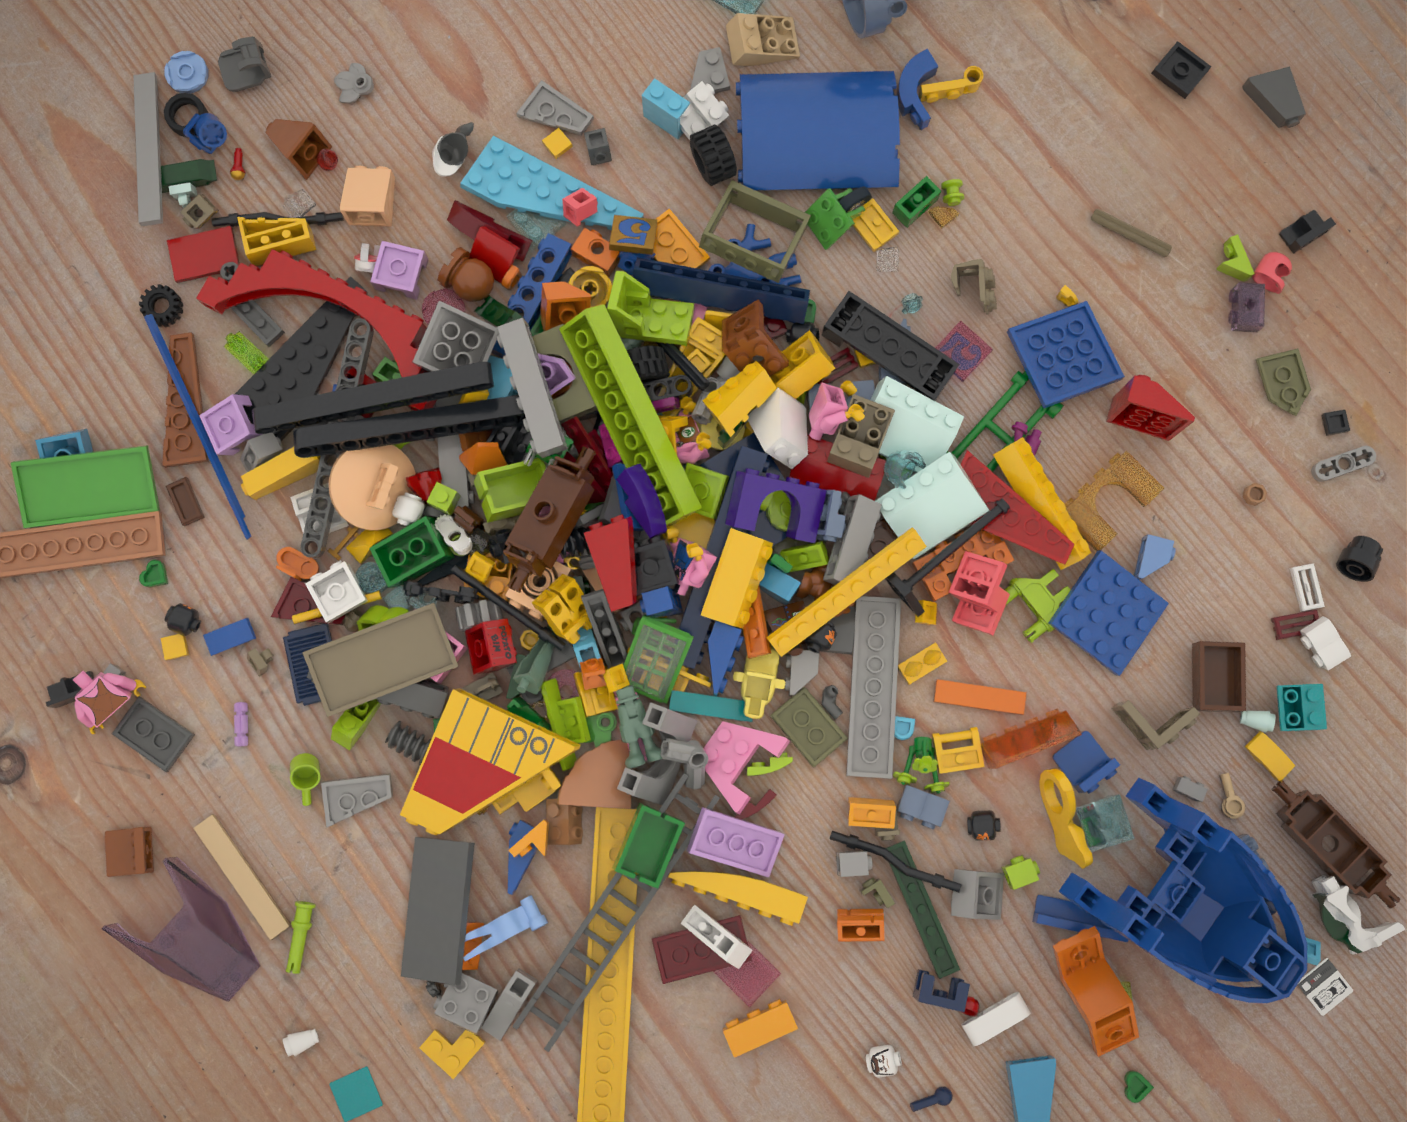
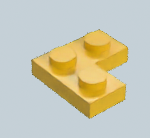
M435 1029L419 1048L454 1079L485 1044V1041L480 1036L465 1030L455 1043L452 1044Z

